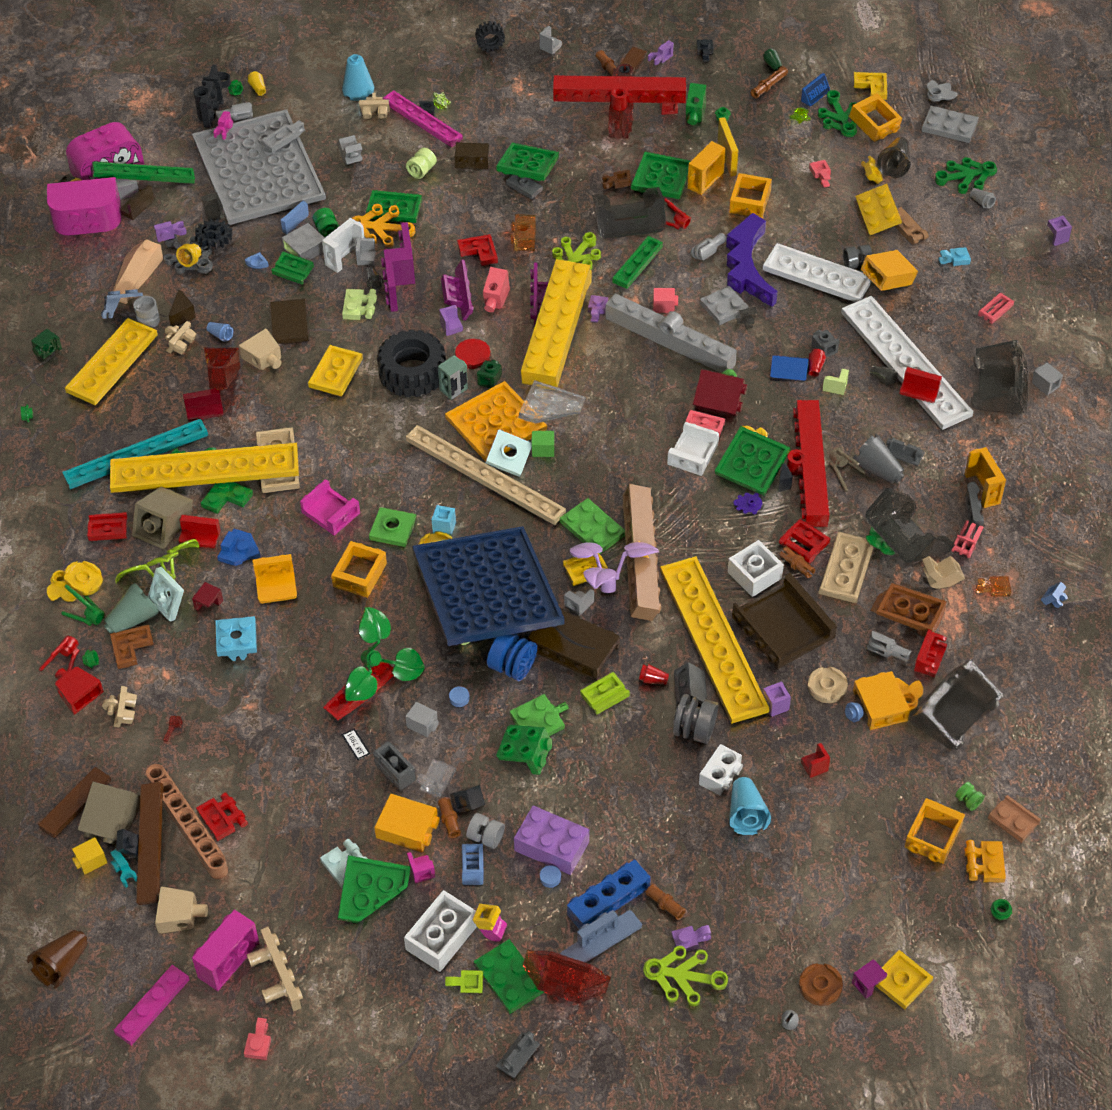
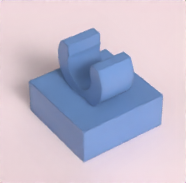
M1062 582L1050 586L1041 598V601L1045 605L1052 603L1056 608L1063 606L1060 600L1064 601L1068 598L1063 593L1066 586Z

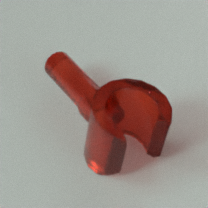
M171 716L169 718V728L163 739L164 742H168L174 728L182 727L183 720L181 716Z

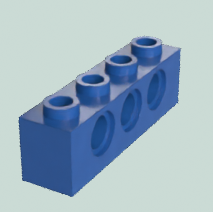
M635 859L630 863L627 862L614 874L605 876L602 882L596 886H590L581 896L572 898L567 904V916L578 929L585 924H591L601 914L618 910L646 891L650 886L651 877ZM621 882H627L629 884L623 885L621 884ZM605 893H610V894H612V895H611V896H605V895H603V894H605ZM587 905H594L595 907L589 908Z

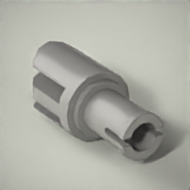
M250 102L231 105L230 109L216 111L218 120L224 111L230 112L231 119L234 121L253 118L252 104Z
M721 232L712 239L706 238L694 246L690 254L695 259L704 261L716 253L717 247L725 243L727 238Z
M872 631L866 648L886 658L894 656L905 662L909 661L912 650L896 645L894 639Z

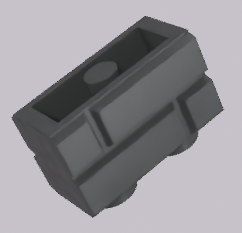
M386 742L373 752L375 765L394 783L399 791L416 780L415 768L390 742Z

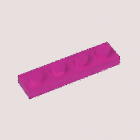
M171 965L114 1029L115 1035L132 1046L190 980L189 976L174 965Z

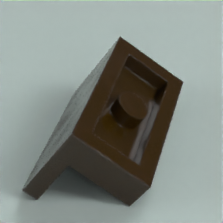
M148 185L143 190L140 189L120 208L121 215L134 220L154 201L152 186Z

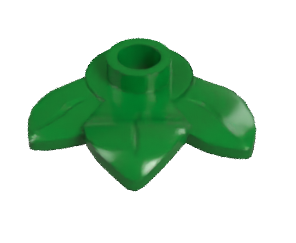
M875 526L871 527L869 535L865 537L867 542L873 547L880 549L885 555H894L899 542L896 532L890 529L884 534Z

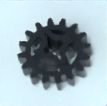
M210 219L209 222L203 221V225L198 224V228H195V239L198 244H202L203 248L206 246L209 249L212 247L218 249L219 246L224 248V244L229 245V240H232V228H230V224H225V221L219 222V219L216 221Z

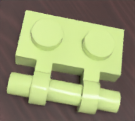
M346 289L342 313L343 319L360 320L361 315L371 319L375 312L376 290L370 289L369 293L364 295V290Z

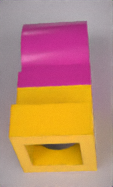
M479 904L472 919L487 939L500 942L507 927V923L499 915L501 912L500 908L495 905Z

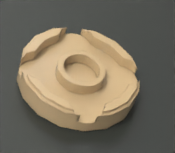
M820 667L809 676V693L814 699L822 703L838 702L847 693V678L840 670L834 667L824 669Z

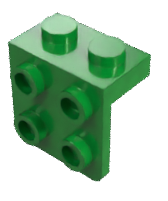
M509 725L496 756L499 760L526 762L532 774L540 775L542 768L546 764L547 754L552 748V739L549 737L545 727Z

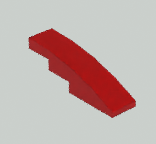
M380 662L379 665L371 668V675L377 680V692L394 676L392 672L393 667L389 663ZM346 684L323 707L324 710L337 720L346 716L366 701H347L345 699Z

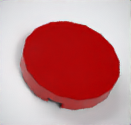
M472 338L458 344L455 356L463 360L468 369H476L478 366L483 365L485 360H490L491 351L486 342Z

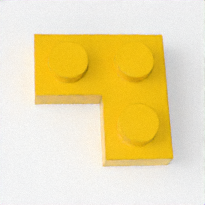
M854 72V88H870V96L878 93L884 100H887L886 73Z

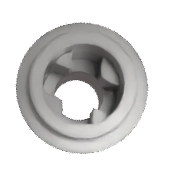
M974 188L970 193V197L983 208H991L996 202V197L991 192Z

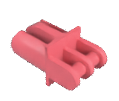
M966 520L960 534L957 535L951 551H957L959 555L964 554L967 555V558H970L984 527H978L972 540L976 524L972 523L966 536H964L969 526V521Z

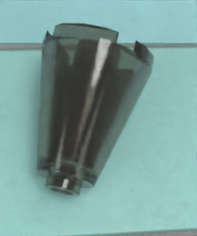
M898 137L880 152L877 166L883 175L900 178L907 174L911 165L908 140Z

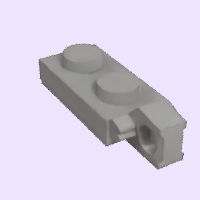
M299 120L293 125H284L262 139V145L271 153L277 151L305 131L304 123Z

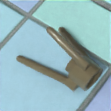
M835 448L830 453L829 458L831 462L829 465L834 469L844 491L847 492L848 489L837 466L843 467L849 463L860 473L865 474V471L859 467V463L844 453L841 448Z

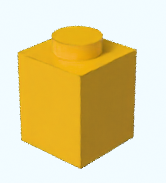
M95 837L72 849L75 856L72 858L76 869L81 868L84 875L107 864L105 854Z

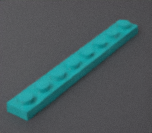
M198 419L62 473L69 488L72 489L110 474L111 459L160 455L208 436V431L202 420Z

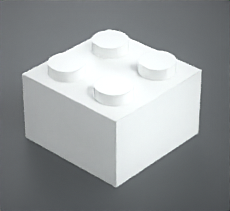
M758 540L729 558L728 573L753 597L782 579L784 564Z

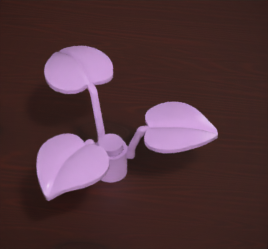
M643 542L626 545L616 572L612 569L601 567L597 553L602 552V547L596 543L578 544L570 548V554L577 558L595 557L598 568L585 570L584 577L594 589L601 585L602 592L612 593L616 591V580L619 579V574L627 555L629 557H642L659 553V550Z

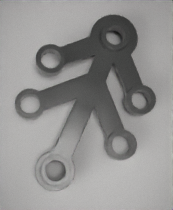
M174 234L175 238L165 240L164 244L169 248L174 247L177 250L182 244L178 242L177 235ZM195 236L190 238V244L201 245L197 243ZM201 246L202 258H199L198 262L191 267H184L179 262L174 265L175 272L178 274L184 273L185 270H197L199 273L210 272L213 268V264L209 260L212 250L208 246L204 248ZM166 254L163 257L166 265H172L174 261H178L176 255Z

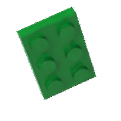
M372 190L366 214L372 210L374 204H380L383 213L372 218L379 219L389 212L391 206L395 205L399 208L400 213L389 221L416 223L422 203V195Z
M510 939L473 961L475 968L478 971H483V979L509 1014L546 992L544 984Z

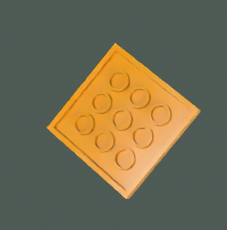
M505 381L445 413L446 420L485 462L498 430L526 441L532 439V431L547 430V424ZM508 446L504 447V453H507L510 450H512V448Z

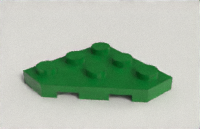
M348 855L337 920L359 923L408 887L411 866Z

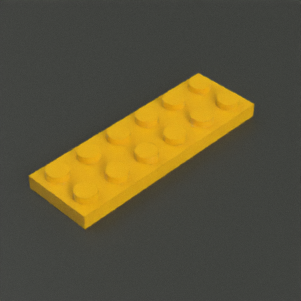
M127 318L65 387L66 393L96 405L158 335L157 330Z

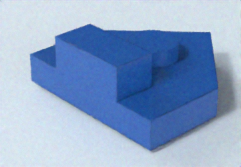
M233 529L232 532L228 531L221 543V551L217 556L218 561L234 566L240 565L243 561L251 558L261 557L251 533Z

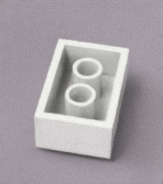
M443 890L404 937L405 949L441 972L476 929L477 926L472 920L476 910Z

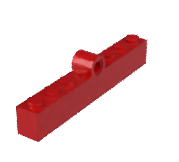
M554 75L553 101L611 102V107L617 111L625 110L628 103H686V77Z
M797 400L796 408H793V419H796L794 422V433L798 435L795 436V447H799V450L795 449L788 453L787 467L792 475H801L798 483L799 490H802V493H800V504H803L804 507L801 508V519H805V522L812 527H828L829 504L819 400Z

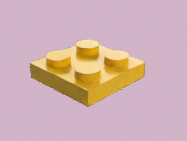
M898 950L882 967L887 973V978L878 983L876 987L905 1010L933 981V976L902 951Z

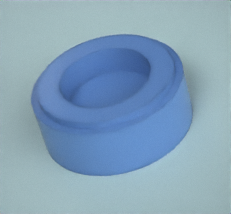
M464 687L453 688L449 693L450 703L455 707L465 706L469 702L468 690Z
M545 866L540 872V881L545 887H556L561 881V872L556 866Z

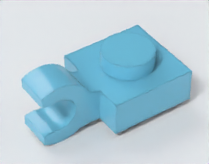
M966 247L949 249V251L942 250L940 251L941 257L938 258L940 264L952 262L953 266L968 265L971 262Z

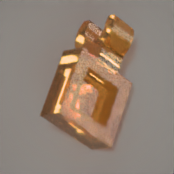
M989 576L988 580L985 578L977 580V593L990 592L991 597L1010 596L1012 593L1009 576Z

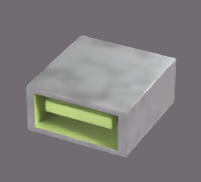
M307 223L282 237L283 248L289 254L311 260L323 253L322 240L324 237Z

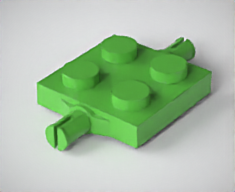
M543 694L511 710L509 715L515 725L545 727L548 735L551 736L565 729V724L560 718L559 713L568 710L569 707L566 702L554 706L546 695Z

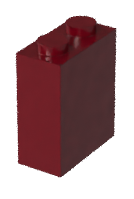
M701 369L693 406L737 417L738 412L741 413L743 402H741L742 395L746 394L748 385L745 384L743 378Z

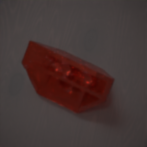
M527 949L523 962V967L538 990L577 1003H582L606 993L611 979L609 975H605L591 964L552 951H533Z

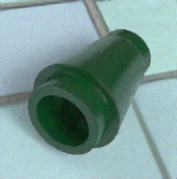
M771 48L764 52L763 60L774 71L783 66L776 50Z

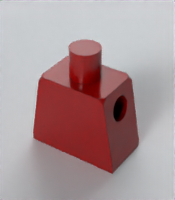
M74 667L69 672L61 668L55 673V677L58 679L55 682L57 692L74 715L104 692L101 681L79 667Z

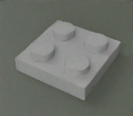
M730 286L700 299L701 306L719 326L749 312L748 305Z

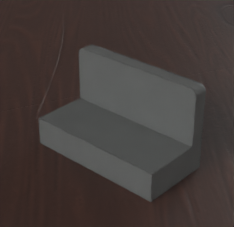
M688 662L674 670L676 704L680 703L684 694L690 695V702L694 696L698 697V703L700 704L705 699L707 700L705 672L702 669Z

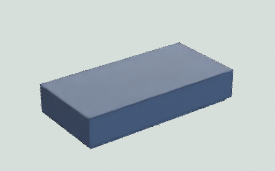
M300 202L281 219L283 233L287 235L309 216L308 204L306 202Z

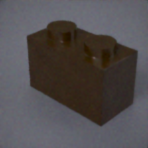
M456 142L455 168H489V143Z

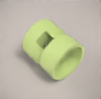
M422 147L415 153L414 157L407 161L406 169L414 178L421 179L436 164V156L428 148Z

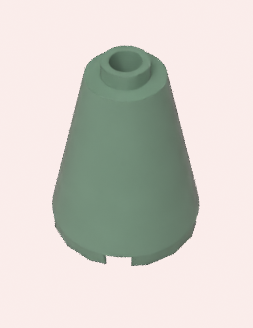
M134 583L106 617L104 627L110 634L128 630L157 615L159 610L149 597L143 593L141 588Z

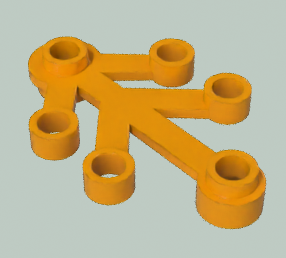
M374 204L372 210L364 216L358 215L352 218L363 225L365 238H374L375 244L377 243L376 236L370 234L366 228L373 229L382 239L385 247H392L394 241L383 230L397 232L401 230L400 224L386 223L399 215V208L395 205L391 206L389 212L374 222L369 220L383 213L380 204ZM408 222V227H411L409 235L413 237L416 232L415 226Z

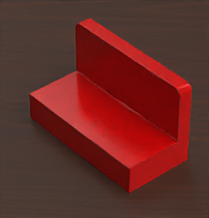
M907 367L899 394L935 403L940 390L942 376Z
M181 515L180 524L182 531L178 540L179 544L195 539L198 541L199 547H216L221 532L218 519Z

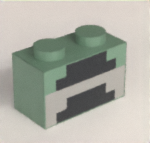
M454 355L438 365L439 388L448 398L452 400L468 389L467 365L463 360Z

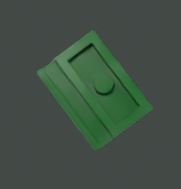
M283 251L271 271L273 275L303 285V281L310 274L314 263Z

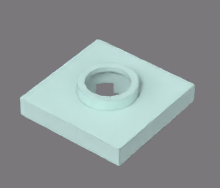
M498 430L485 463L520 477L532 443ZM508 446L516 449L517 454L513 457L505 455L504 447Z
M159 567L155 570L148 597L169 621H174L184 590L162 567Z

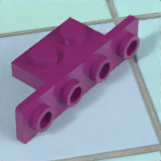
M461 259L455 269V277L443 274L441 285L444 304L459 307L462 320L466 321L469 315L473 313L474 307L471 302L465 260Z
M534 262V269H530L531 279H534V282H530L531 293H534V295H530V304L534 306V309H530V319H534V326L549 283L538 282L537 262Z

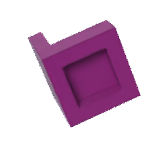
M873 959L854 972L852 984L867 999L873 994L874 986L887 978V973Z

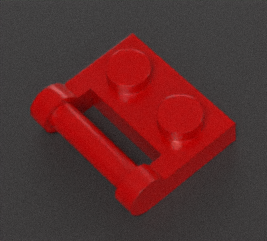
M799 519L779 540L780 545L789 547L804 557V560L809 564L830 543L828 536L802 519ZM790 539H796L811 550L808 552Z

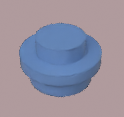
M850 702L846 705L845 715L852 722H857L863 717V709L859 703Z

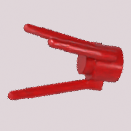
M667 198L664 201L676 213L673 219L675 223L648 217V220L672 226L677 230L680 227L686 229L691 222V217L682 212Z
M65 636L39 670L42 671L59 653L64 656L72 655L67 672L72 670L75 658L80 651L77 649L78 641L72 636Z

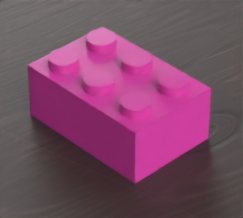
M235 909L230 915H226L218 929L212 931L203 946L198 947L193 954L192 960L197 977L216 991H219L247 958L246 954H250L259 944L255 923Z

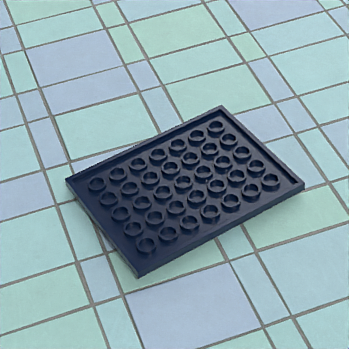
M524 526L412 546L415 560L448 646L564 624V616Z

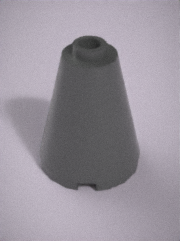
M877 434L875 436L872 435L859 448L858 457L856 455L853 457L859 463V467L891 484L894 482L899 483L904 477L903 467Z

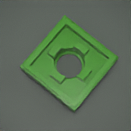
M380 507L369 534V540L406 547L416 521V514ZM389 521L399 524L396 528L387 527Z

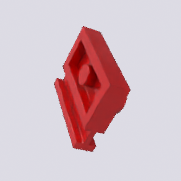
M127 512L88 516L87 537L89 541L127 538Z

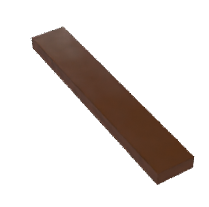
M161 782L141 784L136 898L138 905L153 904L159 901L163 784Z

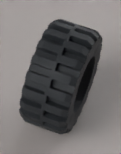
M421 330L400 331L397 335H391L389 340L386 339L379 347L377 354L379 378L383 386L387 387L390 392H395L399 396L405 395V397L409 398L411 396L421 397L422 394L427 395L431 393V390L434 391L439 387L438 365L446 361V354L443 344L436 337L433 338L432 334L424 333ZM408 360H420L425 362L422 365L416 367H404L399 365L402 362Z

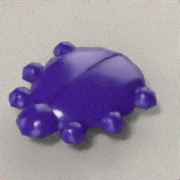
M745 493V496L738 495V499L733 501L734 505L737 506L736 509L738 511L742 509L744 514L752 512L755 515L763 505L758 493L754 495Z

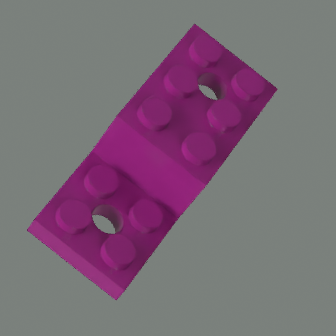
M408 222L401 223V230H398L399 241H402V243H399L400 248L384 250V257H381L382 268H385L382 270L383 280H387V282H384L385 293H389L386 294V304L390 305L391 312L398 311L396 286L415 284Z

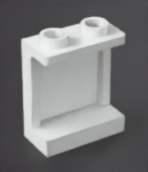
M349 218L322 240L325 265L337 273L342 270L341 259L356 248L357 238H364V227L360 222Z
M685 422L678 442L674 448H670L668 451L667 464L702 476L718 446L719 433Z

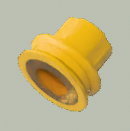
M194 243L183 244L177 249L176 257L181 265L191 267L198 262L202 251Z

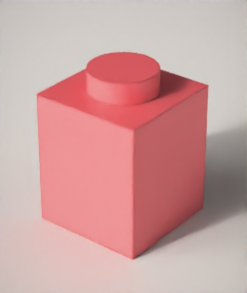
M654 288L653 311L656 313L675 311V306H678V295H675V288Z

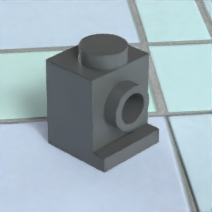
M817 330L812 336L811 346L814 349L823 350L827 358L838 353L840 340L838 338L835 339L828 330Z

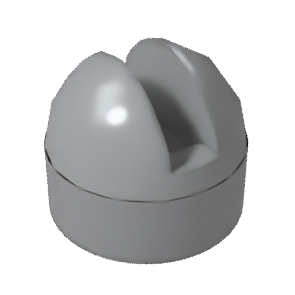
M786 1010L781 1016V1025L787 1030H793L798 1026L799 1017L797 1013L793 1010ZM789 1016H792V1018L790 1019V1021H789V1022H786L787 1018H788Z

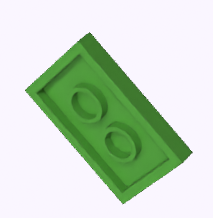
M589 498L560 517V523L580 541L600 545L602 552L599 554L625 537V530Z

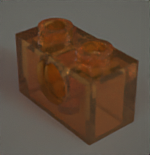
M515 214V221H512L511 231L514 232V234H511V244H514V251H535L536 215Z

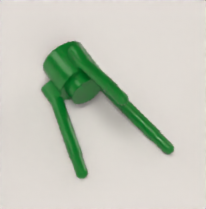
M65 585V588L87 607L84 611L86 618L64 611L61 614L84 622L88 626H91L92 623L94 625L100 624L105 617L104 611L88 596L83 598L69 585Z

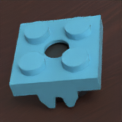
M255 616L216 620V651L218 657L229 656L232 661H236V658L245 660L249 653H257Z

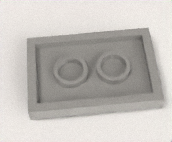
M931 106L922 126V132L970 143L979 117Z

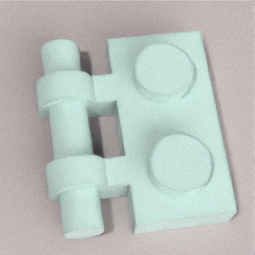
M350 839L345 840L343 843L346 847L345 851L342 852L337 846L320 857L321 863L341 888L347 856L368 859L366 856L363 857L360 853V848L356 843H352Z

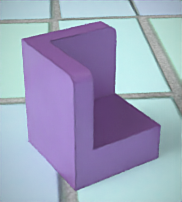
M1060 216L1048 220L1047 226L1054 234L1052 244L1056 246L1069 242L1072 226L1066 218Z
M456 305L439 309L440 324L446 336L463 331Z
M782 682L763 688V693L770 704L769 713L771 716L789 710L791 697Z

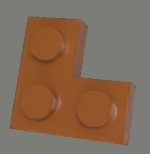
M149 625L110 634L118 669L138 665L134 649L154 644Z

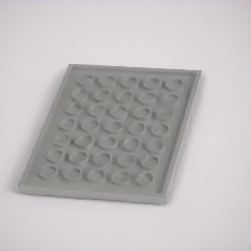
M287 109L233 123L224 140L221 134L214 138L213 131L216 128L192 134L228 224L231 225L295 208L302 201L310 204L326 199L325 192L300 137H297L273 153L262 145L261 140L286 124L293 125Z

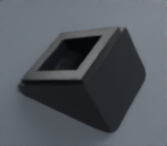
M782 464L779 492L789 490L792 487L793 476L786 464Z

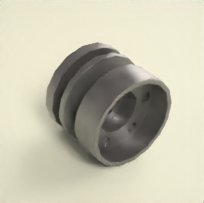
M684 694L675 711L673 734L679 736L683 730V738H687L692 730L694 731V741L708 744L717 717L718 703L705 699L701 707H698V697L694 696L690 703V695Z

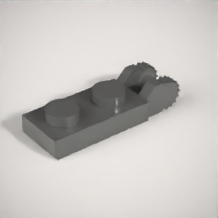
M972 481L967 485L965 496L970 525L972 523L976 524L974 532L976 533L978 527L984 524V516L980 514L981 500H978L977 496L979 486Z

